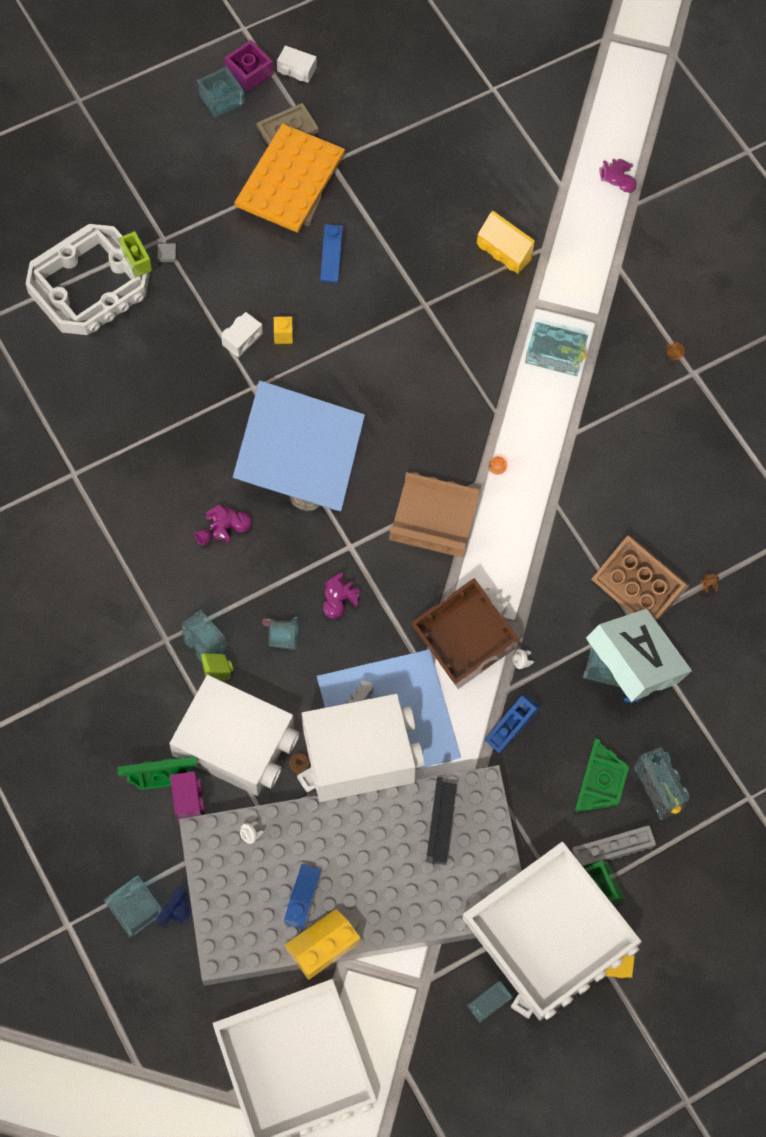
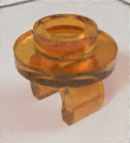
M679 342L672 345L666 344L667 356L671 360L680 359L685 353L684 346Z
M715 574L703 575V578L700 579V583H704L702 586L703 591L708 593V586L710 584L713 585L714 591H718L719 587L715 581H719V577H715Z

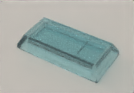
M499 981L468 1004L467 1007L480 1023L513 997L501 981Z

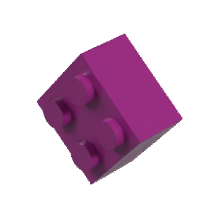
M252 40L224 57L225 71L246 92L273 75V61Z
M195 771L170 775L175 816L178 825H180L179 819L205 815L203 798L199 797L203 795L200 777L196 778Z

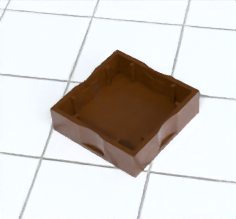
M475 578L453 592L444 602L432 607L411 622L457 689L464 686L522 644Z

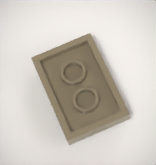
M303 103L257 122V128L268 145H270L282 123L310 135L319 132L318 126Z

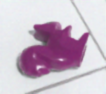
M612 159V163L609 166L607 161H603V166L599 167L601 181L619 186V189L623 190V192H633L636 189V180L630 175H624V172L631 171L630 168L633 167V164L623 159H618L617 161Z
M222 504L206 512V518L214 521L209 529L214 530L212 536L217 540H224L229 543L230 537L226 531L228 528L232 527L237 532H245L252 525V519L247 513L241 511L236 513L232 508L224 507Z
M342 572L325 583L324 593L327 601L323 603V611L331 619H336L343 615V600L348 599L355 607L358 605L360 589L357 587L350 589L353 581L345 584L342 580L344 576Z

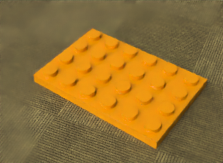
M282 123L234 202L235 207L298 233L344 156L345 149Z

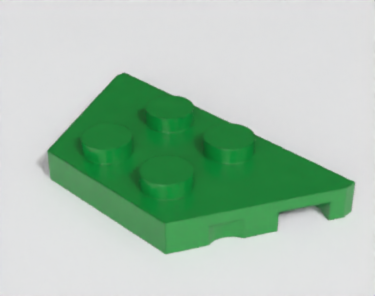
M596 738L575 807L576 812L618 806L629 766L622 760H619L611 750L606 749L601 744V741Z
M196 756L180 759L168 758L158 762L146 761L142 764L117 767L118 776L122 777L125 775L129 783L136 785L140 790L171 786L170 775L191 772L190 768L192 766L196 767L197 762Z

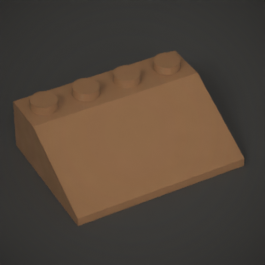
M629 535L591 579L631 614L647 609L656 622L690 586L635 538Z

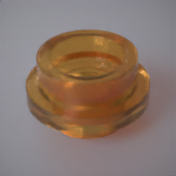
M497 456L489 461L488 468L493 474L500 475L506 471L507 462L502 457Z
M301 753L294 754L289 760L290 769L295 773L306 771L309 767L307 756ZM301 760L303 764L298 766L295 762Z

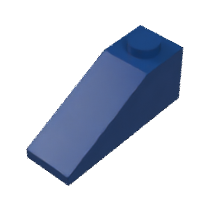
M325 224L320 282L338 283L343 239V226Z
M522 695L486 737L485 741L500 753L530 723L542 707L529 695Z
M301 864L285 914V925L305 930L321 869Z

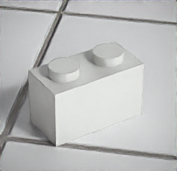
M288 46L284 47L277 60V72L308 83L317 68L316 56Z
M245 312L242 316L236 318L230 328H226L221 336L222 345L237 357H240L263 334L262 324Z

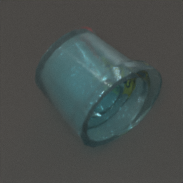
M294 617L291 621L263 619L262 624L269 626L268 639L270 647L290 650L297 649L299 637L298 617Z

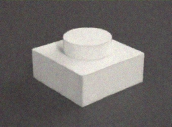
M312 768L297 775V779L307 794L316 790Z
M518 994L511 1008L529 1019L533 1011Z

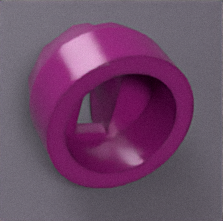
M201 529L195 533V538L200 545L204 546L211 540V533L207 529Z

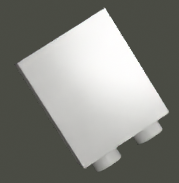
M207 675L169 744L172 756L178 759L196 756L197 768L258 796L263 785L270 789L275 785L282 769L281 766L275 763L281 751L288 754L292 752L300 732L293 729L292 714Z
M397 694L302 712L303 732L319 802L414 783L415 768L424 766L420 743L410 744L407 731L415 730L411 707L401 708Z

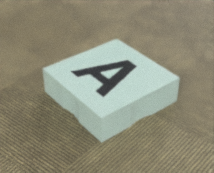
M647 609L599 624L586 638L600 659L610 669L615 680L631 702L648 696L653 691L663 690L678 684L692 671Z

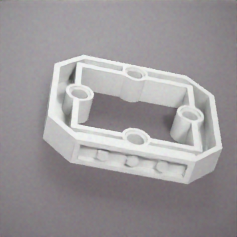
M88 224L32 260L29 264L26 279L28 294L62 333L88 335L91 332H95L100 326L112 321L115 316L127 311L133 304L141 302L146 296L150 273L148 272L135 278L120 249L118 238L122 237V235L114 226ZM100 243L109 254L111 270L118 274L125 272L131 280L114 292L103 294L100 301L76 316L69 308L70 302L67 291L62 287L53 289L45 278L62 267H75L79 256Z

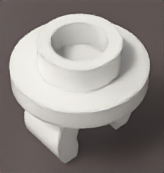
M522 649L516 650L513 655L515 667L523 669L532 665L534 662L527 660V656L531 652Z
M257 822L246 823L241 826V838L249 844L254 843L263 834V831H255L254 828L258 824Z

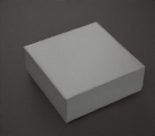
M176 243L158 244V262H176Z

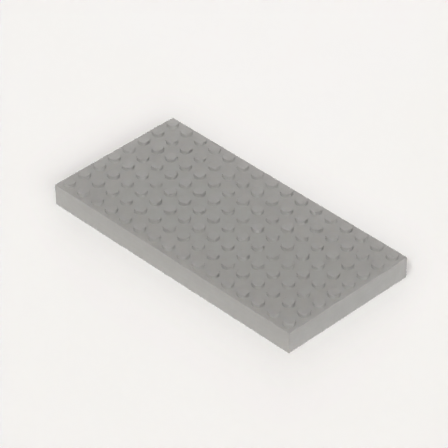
M499 765L415 779V782L411 784L319 802L318 796L179 819L201 977L204 986L300 969L284 945L334 909H337L349 921L361 939L360 944L333 963L477 938L464 922L463 914L522 871ZM437 777H443V782L456 784L446 865L426 862ZM257 822L258 824L254 829L256 832L263 831V834L254 843L249 844L241 838V826L246 823ZM301 864L321 869L305 930L291 927L284 923L289 900Z

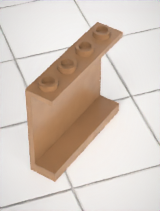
M406 472L405 483L395 520L390 529L389 540L463 558L480 490L473 486H462L452 481L445 482L435 477L428 478L418 473Z

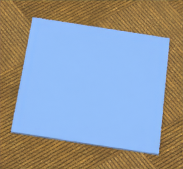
M259 381L233 478L341 512L365 414Z
M430 649L317 676L325 708L347 704V699H351V693H356V687H360L361 680L369 681L374 685V692L369 699L397 694L401 708L411 707L415 730L407 731L410 744L420 743L424 759L423 767L461 758Z

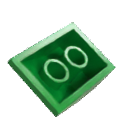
M601 860L585 868L586 872L613 906L626 900L609 862Z

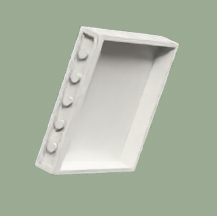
M563 842L463 914L464 922L539 1021L544 1017L546 1020L557 1013L556 1008L560 1005L565 1007L574 1000L572 998L573 995L577 992L580 995L590 988L589 983L593 980L596 982L600 981L607 975L605 971L611 967L613 970L623 963L621 959L626 955L631 957L640 950L638 948L641 943L639 937Z
M333 979L212 1023L250 1137H292L299 1133L301 1136L312 1133V1128L321 1126V1128L332 1125L333 1120L340 1117L343 1121L353 1117V1113L361 1110L364 1113L374 1109L373 1105L377 1101Z

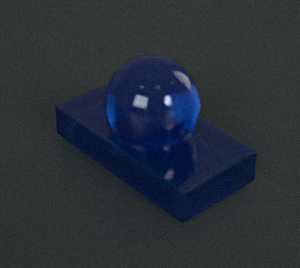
M182 886L177 888L156 919L158 925L162 928L166 927L171 918L181 923L185 922L191 914L189 906L183 903L188 894L187 890Z

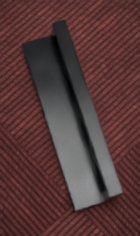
M437 777L426 862L446 865L456 784L443 782V777Z

